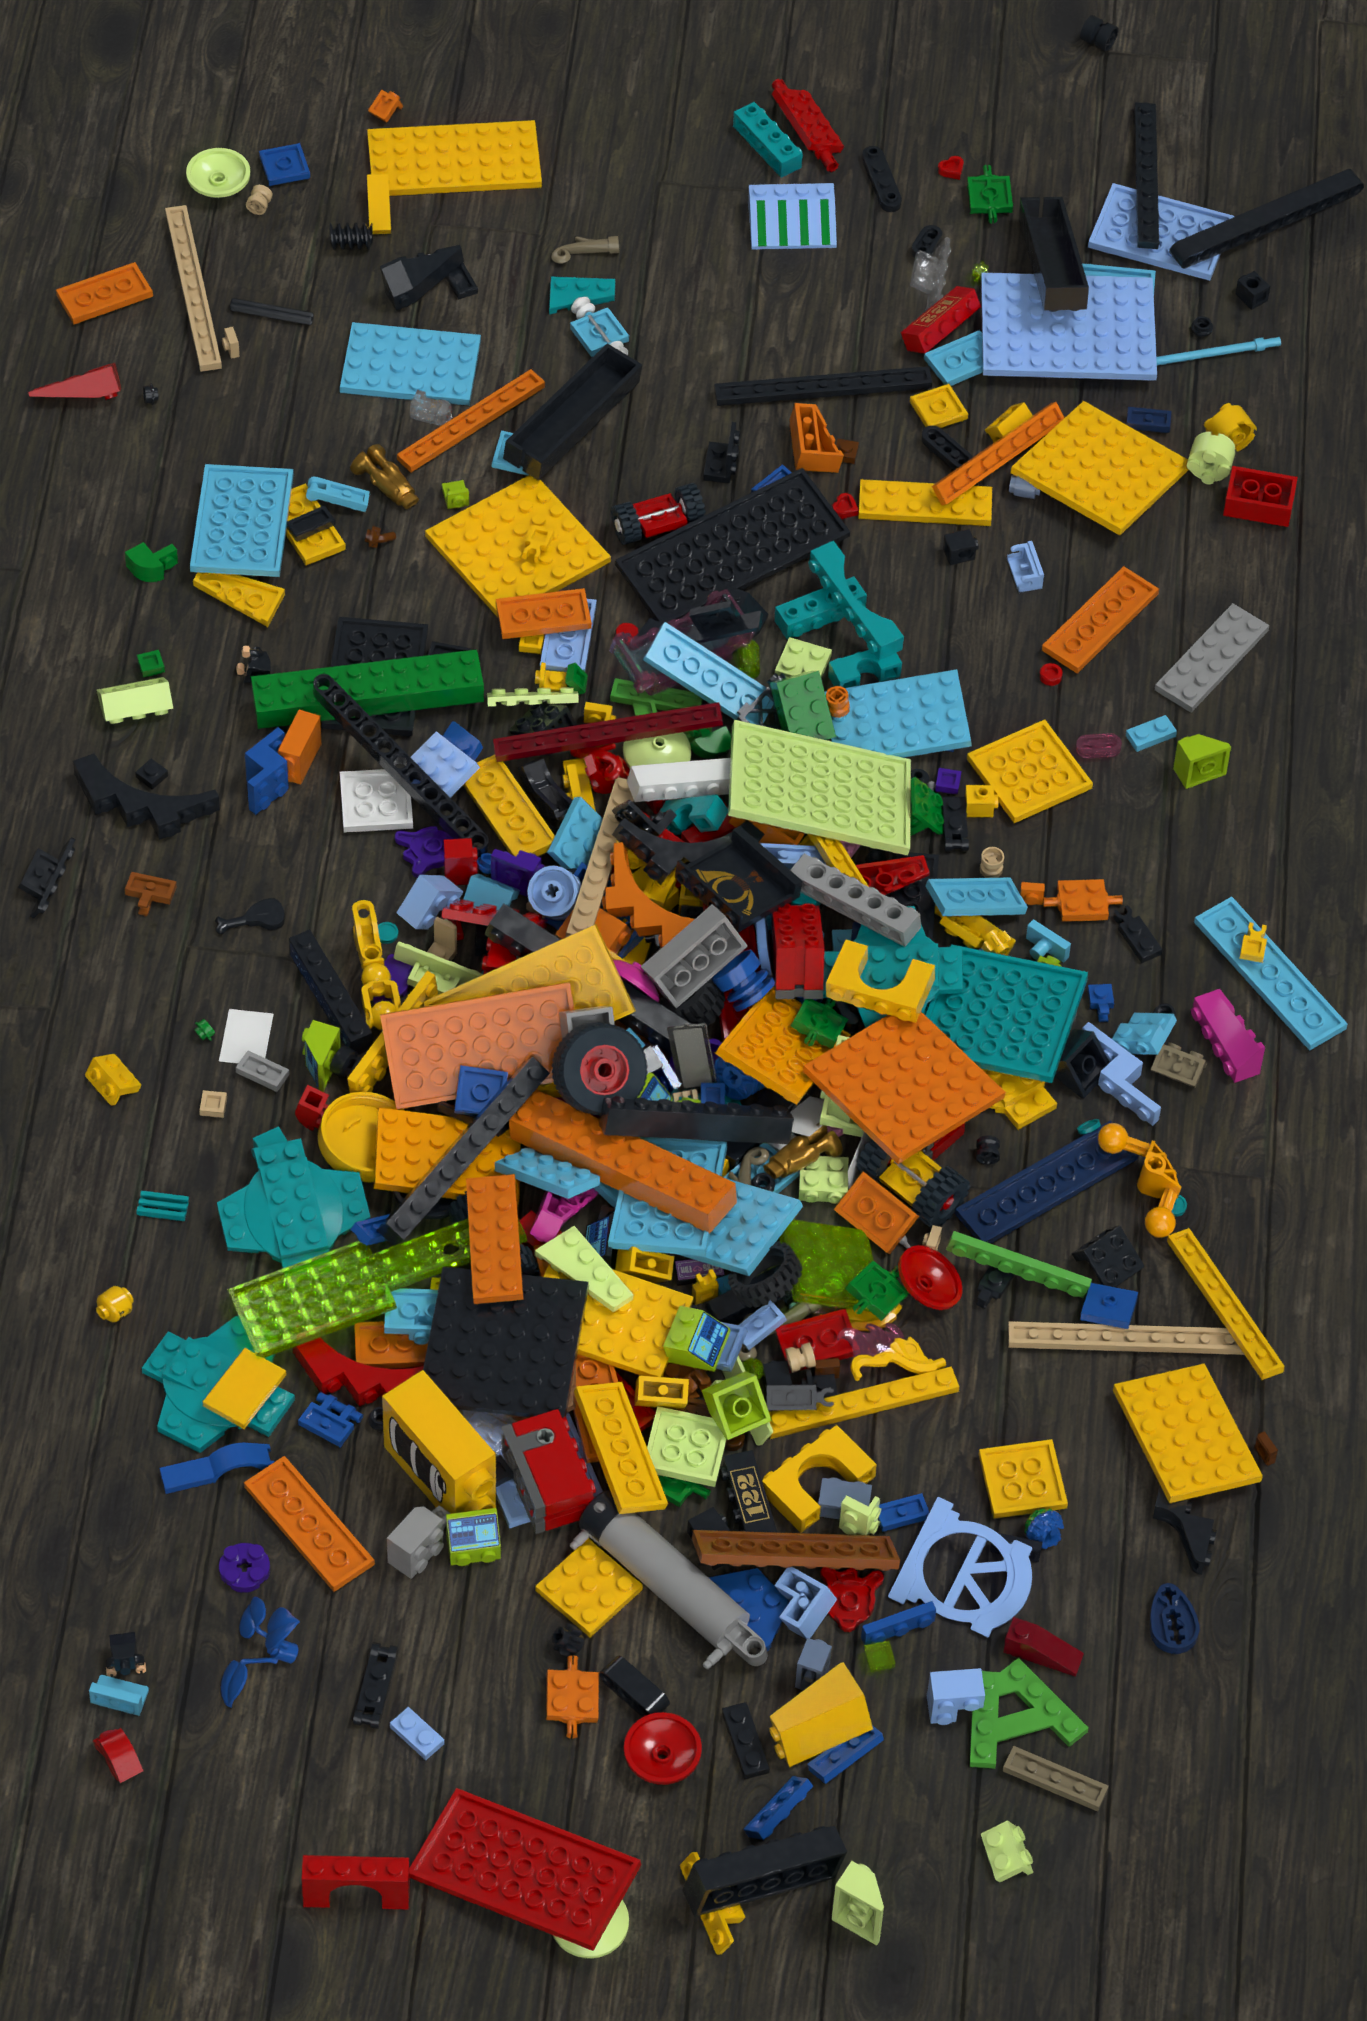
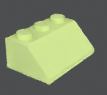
M164 677L97 689L103 718L105 721H110V724L123 722V718L131 716L133 720L146 717L147 713L155 712V715H163L168 713V709H173L169 682Z
M851 1861L835 1885L832 1920L871 1943L878 1945L880 1942L884 1905L876 1877L866 1865Z

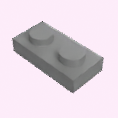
M247 1051L236 1066V1073L278 1092L289 1076V1069Z

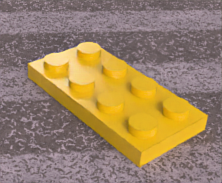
M306 483L292 489L287 521L321 507L317 500L310 501L307 499L306 492L308 486ZM334 526L298 542L295 541L286 528L287 538L305 565L346 550V544Z

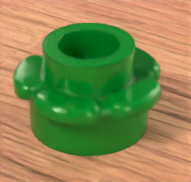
M202 1019L199 1023L195 1022L197 1027L194 1031L202 1040L206 1038L209 1041L212 1040L210 1037L215 1034V1031L205 1019Z

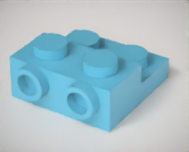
M1134 1013L1129 1023H1121L1112 1040L1131 1054L1158 1055L1177 1020L1174 1014Z

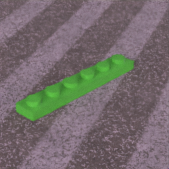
M953 1231L946 1247L947 1251L952 1252L956 1256L967 1257L979 1264L990 1265L1002 1272L1013 1273L1025 1280L1044 1284L1048 1288L1067 1292L1074 1297L1084 1298L1092 1281L1091 1278Z

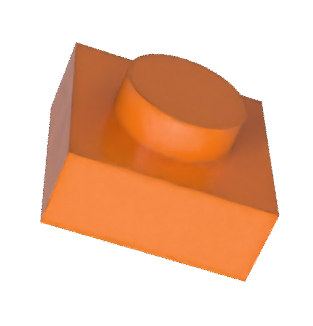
M1021 882L1020 895L1025 903L1029 905H1043L1045 884Z

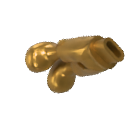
M380 444L370 446L367 454L365 452L359 453L350 466V470L354 475H361L367 472L370 475L372 484L377 486L398 506L402 505L405 509H409L418 503L419 498L415 495V490L400 472L399 467L386 460V451ZM378 464L382 468V470L377 468L375 465Z
M822 1125L811 1136L800 1135L791 1139L789 1144L769 1158V1163L764 1165L763 1168L773 1179L785 1178L817 1161L822 1152H825L827 1156L839 1157L843 1151L842 1144L833 1130L827 1133V1126Z

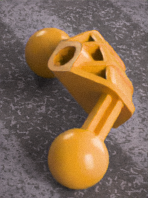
M1109 1123L1103 1126L1098 1133V1144L1102 1150L1110 1154L1126 1150L1146 1157L1137 1187L1141 1193L1161 1198L1158 1207L1151 1209L1147 1213L1145 1227L1152 1236L1157 1238L1170 1235L1176 1225L1172 1209L1181 1191V1186L1177 1179L1176 1170L1173 1169L1167 1159V1154L1153 1140L1149 1144L1129 1137L1126 1129L1117 1123Z

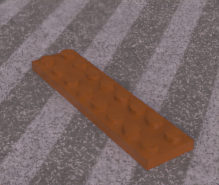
M693 1530L692 1541L700 1562L710 1566L717 1564L741 1566L743 1564L755 1565L757 1567L776 1565L783 1568L804 1566L809 1569L816 1567H829L831 1569H840L842 1567L854 1568L856 1570L875 1568L888 1571L890 1569H899L900 1565L899 1556L890 1536Z

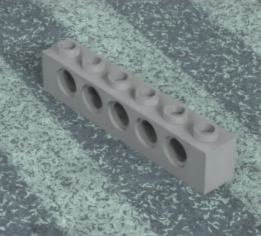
M804 853L790 869L803 881L801 893L904 947L921 929L920 913L914 908H908L900 904L895 898L881 894L877 889L860 883L856 878L841 873L835 867H829L816 857H810Z

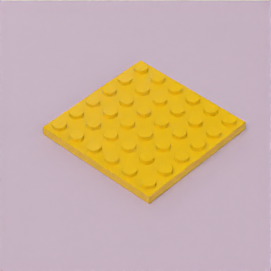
M1083 401L1012 466L1011 474L1016 477L1019 476L1037 489L1114 533L1121 535L1189 469L1187 468L1188 459Z
M530 475L425 530V537L497 617L496 599L557 592L611 562V556L541 480L538 481ZM533 524L554 530V537L547 552L541 551L539 563L534 562L535 554H529L527 559H523V551L526 547L525 540Z

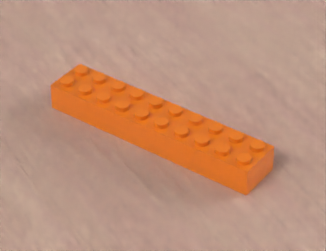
M538 1089L531 1094L509 1120L510 1139L544 1155H551L554 1159L561 1162H569L577 1168L588 1169L591 1173L600 1176V1182L617 1190H622L625 1194L637 1200L645 1201L650 1206L657 1207L658 1210L667 1214L670 1213L671 1216L690 1223L702 1231L705 1230L709 1234L737 1203L736 1183L639 1137L604 1135L599 1126V1118L579 1111Z

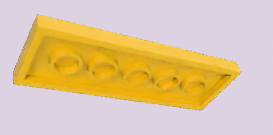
M860 479L859 519L991 526L992 487L972 486L948 504L941 505L932 488L934 483Z
M495 755L477 762L480 768L463 786L508 852L515 857L520 850L533 853L537 857L548 852L555 835L503 761L496 762Z
M426 971L398 1011L425 1007L424 1001L438 995L436 977L433 973ZM383 1031L347 1078L350 1093L372 1092L375 1083L381 1081L385 1076L389 1064Z
M623 1383L576 1386L574 1395L618 1513L627 1514L666 1509L668 1505L666 1496Z

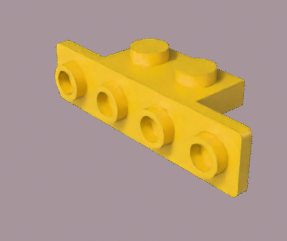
M584 758L563 761L565 774L562 775L564 788L568 789L566 794L572 800L574 797H582L595 810L590 780L585 772L587 766Z
M935 904V914L942 918L940 924L946 927L945 931L952 936L962 938L964 940L963 944L969 948H981L984 945L982 938L988 932L997 929L999 932L1002 931L980 915L942 916ZM1009 936L1011 940L1008 942L1010 949L1004 954L1008 956L1016 942L1011 936Z
M691 1852L680 1864L685 1880H687L693 1864L700 1860L697 1852ZM741 1905L700 1915L717 1955L723 1954L734 1942L727 1924L741 1923L744 1920L745 1915Z

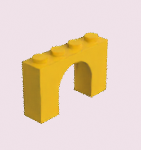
M845 939L826 981V997L835 1001L853 1004L859 1008L870 1009L879 1014L891 1015L903 1021L916 1023L935 981V965L912 959L908 971L900 984L890 989H874L866 985L860 978L868 961V946Z
M837 1425L830 1430H824L816 1441L812 1444L807 1443L796 1456L787 1458L781 1464V1467L774 1472H768L762 1479L767 1500L800 1533L820 1519L821 1506L801 1487L798 1481L805 1471L814 1467H828L837 1471L848 1482L860 1481L866 1484L876 1476L877 1464Z

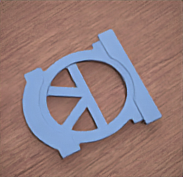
M937 1497L888 1598L904 1604L906 1599L913 1603H916L918 1599H921L924 1603L933 1601L937 1614L954 1621L972 1623L971 1630L988 1638L993 1629L1006 1624L1015 1617L1028 1599L1032 1585V1569L1029 1560L1032 1547L1018 1540H1014L1012 1544H1009L1000 1534L987 1526L975 1522L959 1521L960 1514L952 1510L953 1503ZM955 1533L975 1534L977 1537L944 1603H942L930 1592L923 1576L924 1560L931 1546L939 1539ZM987 1541L996 1546L1004 1558L1003 1561L976 1563ZM1006 1571L1007 1581L1004 1590L992 1603L988 1601L970 1575ZM964 1586L967 1587L979 1604V1609L959 1610L954 1608Z

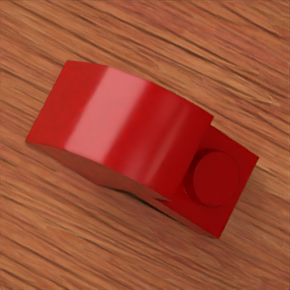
M593 754L588 755L584 758L587 766L585 772L591 781L593 790L601 794L611 793L615 780L606 781L604 779V770L609 764H603ZM617 755L622 762V773L619 778L628 779L630 769L625 760Z
M307 1085L295 1110L296 1118L307 1129L311 1131L315 1127L319 1129L323 1114L329 1106L326 1104L329 1095Z
M121 1728L118 1730H107L93 1740L95 1748L105 1757L112 1776L120 1783L143 1772L137 1754Z

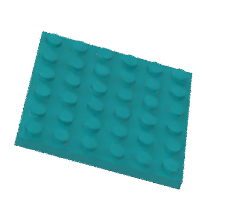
M951 944V947H962V946H957V945H952V944ZM962 947L963 993L939 994L934 1001L931 1000L925 1016L981 1069L1052 1083L1088 980V972Z

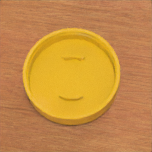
M353 1092L337 1098L328 1106L323 1114L318 1130V1145L323 1157L333 1169L359 1172L362 1182H374L378 1108L396 1110L395 1101L377 1093Z

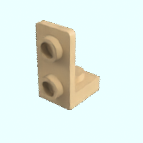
M436 917L434 920V943L427 952L452 961L457 954V926L449 920Z

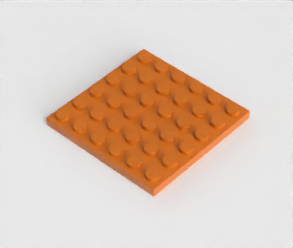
M920 1012L916 1023L903 1021L897 1017L887 1015L803 1067V1072L897 1164L1005 1098L1006 1094L993 1079L922 1012Z

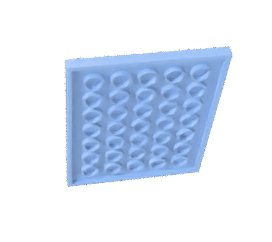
M981 273L983 375L1156 380L1157 361L1153 278L1086 276L1089 285L1087 309L1052 312L1049 310L1044 311L1034 274Z

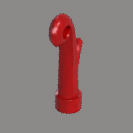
M614 743L570 750L573 757L582 759L593 754L599 761L609 764L604 770V779L606 781H614L622 773L621 760L616 755L608 752L616 748Z

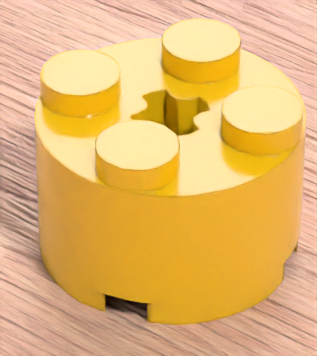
M1230 403L1224 404L1216 415L1204 423L1206 432H1211V435L1218 436L1220 433L1230 438L1235 444L1237 452L1244 449L1254 439V429L1257 431V427L1243 408L1239 405L1232 406Z

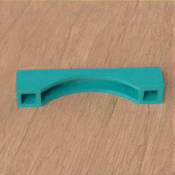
M834 540L811 550L808 562L810 570L820 578L823 588L828 589L834 603L843 610L847 621H851L855 626L856 633L859 637H863L869 651L872 654L874 653L879 660L901 651L904 636L894 622L871 612L852 594L844 575L845 555Z

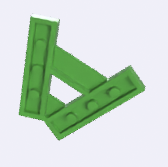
M617 678L614 680L610 695V701L633 705L635 716L656 713L657 710L668 711L699 706L703 704L704 700L691 691ZM688 731L684 732L689 743H691L695 739L694 736L692 737ZM656 742L658 746L663 745L661 742Z
M1018 1658L1001 1672L982 1671L985 1700L983 1708L972 1711L969 1767L995 1769L997 1742L1050 1728L1070 1747L1088 1733V1727ZM1015 1693L1030 1708L998 1718L999 1697Z

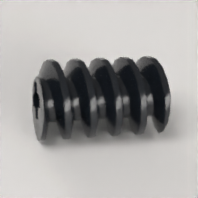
M330 223V244L333 250H336L338 244H340L342 250L345 249L346 244L349 245L350 250H353L355 244H357L359 250L362 249L363 244L366 245L367 250H370L373 243V223H371L369 229L366 223L362 224L361 229H359L357 223H354L352 229H350L349 223H345L344 229H342L340 223H337L335 229H333Z

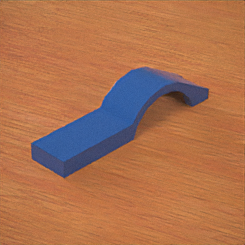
M245 1442L230 1444L216 1450L208 1457L161 1467L160 1475L165 1494L215 1483L225 1472L239 1467L253 1466L262 1471L274 1463V1461H270L268 1452H271L270 1444Z

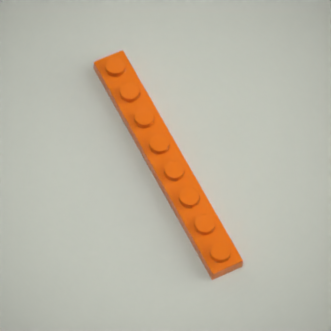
M532 369L528 370L397 454V461L412 473L545 388V381Z
M1057 402L1050 403L935 483L932 488L941 505L948 504L1047 435L1065 418Z

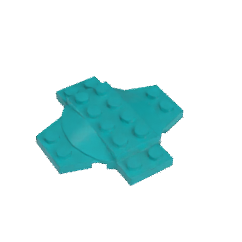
M861 924L857 938L853 942L868 946V961L860 976L866 985L880 990L897 986L903 981L912 959L935 965V981L921 1010L924 1015L927 1003L931 1000L934 1001L939 994L963 993L962 947H938V943H934L930 938L926 937L922 925L921 929L904 947ZM840 951L824 952L823 998H829L826 997V981ZM857 1007L864 1028L887 1016V1014H879L870 1009Z
M301 1138L254 1148L253 1152L258 1172L254 1175L250 1184L217 1202L227 1250L268 1253L272 1256V1259L281 1263L286 1285L334 1275L329 1251L333 1248L338 1236L350 1232L355 1222L370 1219L360 1173L322 1169L313 1162L308 1161L307 1157H305Z
M238 1316L232 1318L208 1337L197 1339L188 1337L185 1340L168 1331L142 1367L143 1374L163 1383L164 1392L166 1393L157 1425L158 1432L201 1453L224 1436V1431L228 1428L237 1427L236 1424L205 1408L203 1401L244 1348L273 1363L278 1346V1337ZM277 1387L247 1426L269 1437L295 1401V1395Z

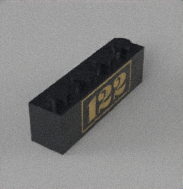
M753 1450L724 1456L723 1466H720V1475L722 1481H727L726 1495L728 1502H733L735 1509H732V1515L735 1524L739 1523L741 1530L739 1531L777 1533Z

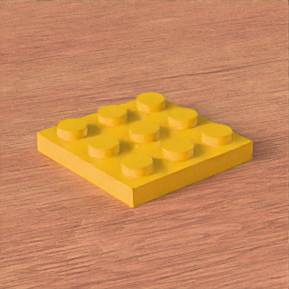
M1052 1439L979 1449L980 1463L994 1519L1032 1514L1039 1509H1052L1053 1511L1067 1509L1068 1502Z
M589 1538L535 1586V1591L590 1638L643 1590L642 1583Z

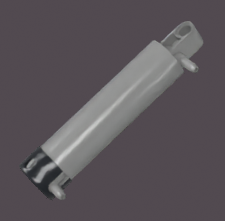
M610 1490L598 1494L586 1506L578 1521V1526L582 1531L570 1543V1547L576 1550L589 1537L593 1539L711 1643L716 1649L703 1663L705 1669L714 1666L731 1649L752 1666H760L765 1663L768 1657L765 1642L747 1626L750 1614L636 1513L619 1514ZM757 1647L761 1649L760 1653L756 1655L749 1653L752 1648Z

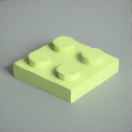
M789 637L776 666L775 673L778 675L783 673L786 677H791L809 671H819L822 678L831 658L832 650Z

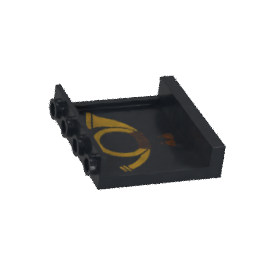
M741 826L733 829L730 841L686 865L681 860H678L675 878L680 884H683L707 907L713 904L727 917L738 933L777 911L779 907L782 908L799 898L803 882Z

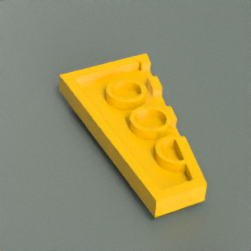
M197 572L193 579V585L267 627L285 596V589L235 574Z

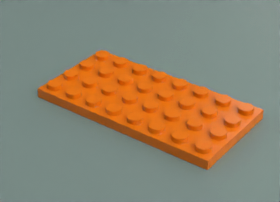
M570 982L380 1014L396 1110L455 1100L460 1065L508 1072V1081L524 1062L534 1057L550 1072L540 1085L553 1083L552 1059L554 1058L557 1046H559V1042L562 1041L559 1012L574 1010Z

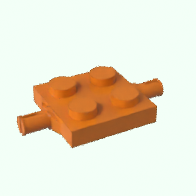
M1104 879L1058 881L1057 897L1043 898V907H1057L1061 913L1062 921L1108 920L1109 905L1123 904L1122 895L1108 896L1105 890Z
M571 1655L567 1657L566 1670H547L546 1720L560 1721L567 1724L566 1736L571 1738L572 1734V1738H576L578 1736L577 1724L598 1722L599 1672L578 1670V1657L574 1656L572 1664Z

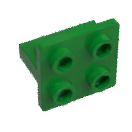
M916 777L911 778L910 836L927 828L941 835L943 834L944 823L942 816L943 800L938 793H935Z

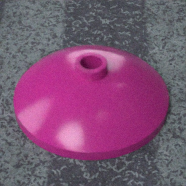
M613 960L622 980L656 1002L660 1001L657 989L651 979L644 973L641 968L642 965L635 961L633 964L621 960Z

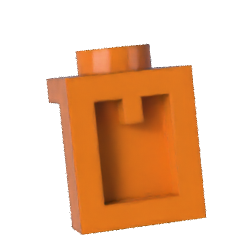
M381 90L368 111L387 123L396 108L402 109L403 105L399 101L400 97L392 91L387 93Z

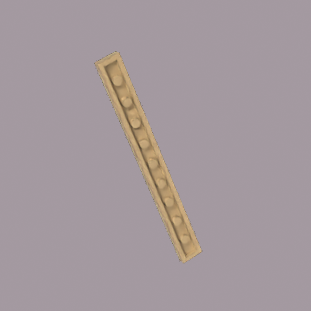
M187 206L165 208L200 372L222 369Z
M618 777L615 780L567 928L566 937L595 925L606 890L605 887H607L613 868L610 853L614 852V843H617V839L612 834L619 825V822L616 820L612 810L627 800L634 802L627 779Z
M1009 1322L1008 1348L1244 1355L1227 1328L1130 1325L1129 1329L1103 1324Z

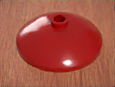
M917 1245L908 1248L900 1256L898 1262L900 1279L905 1289L916 1301L937 1310H947L958 1303L962 1296V1282L957 1270L944 1255L930 1247Z
M653 1713L642 1717L629 1729L624 1742V1755L630 1769L641 1779L654 1784H673L687 1778L696 1769L701 1758L702 1744L697 1730L689 1721L672 1713ZM663 1754L667 1757L665 1759H660L658 1756Z

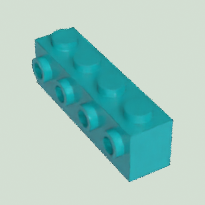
M753 102L734 111L733 127L781 178L802 168V150L796 147L789 136L780 130L777 123L767 116L763 108H760Z
M854 576L846 579L847 585L854 597L866 607L867 594ZM822 588L776 606L774 621L788 640L789 637H798L803 633L819 629L831 622L840 621L845 616L841 607L834 603L828 589Z

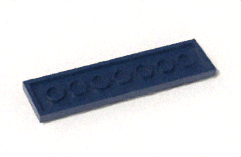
M1110 1120L1098 1129L1087 1133L955 1209V1215L976 1239L991 1244L1136 1161L1139 1155L1126 1150L1110 1154L1101 1149L1098 1144V1133L1103 1126L1112 1123Z

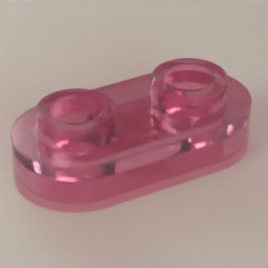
M1112 733L1082 735L1077 740L1076 752L1083 758L1114 757L1120 753L1122 741L1119 736Z

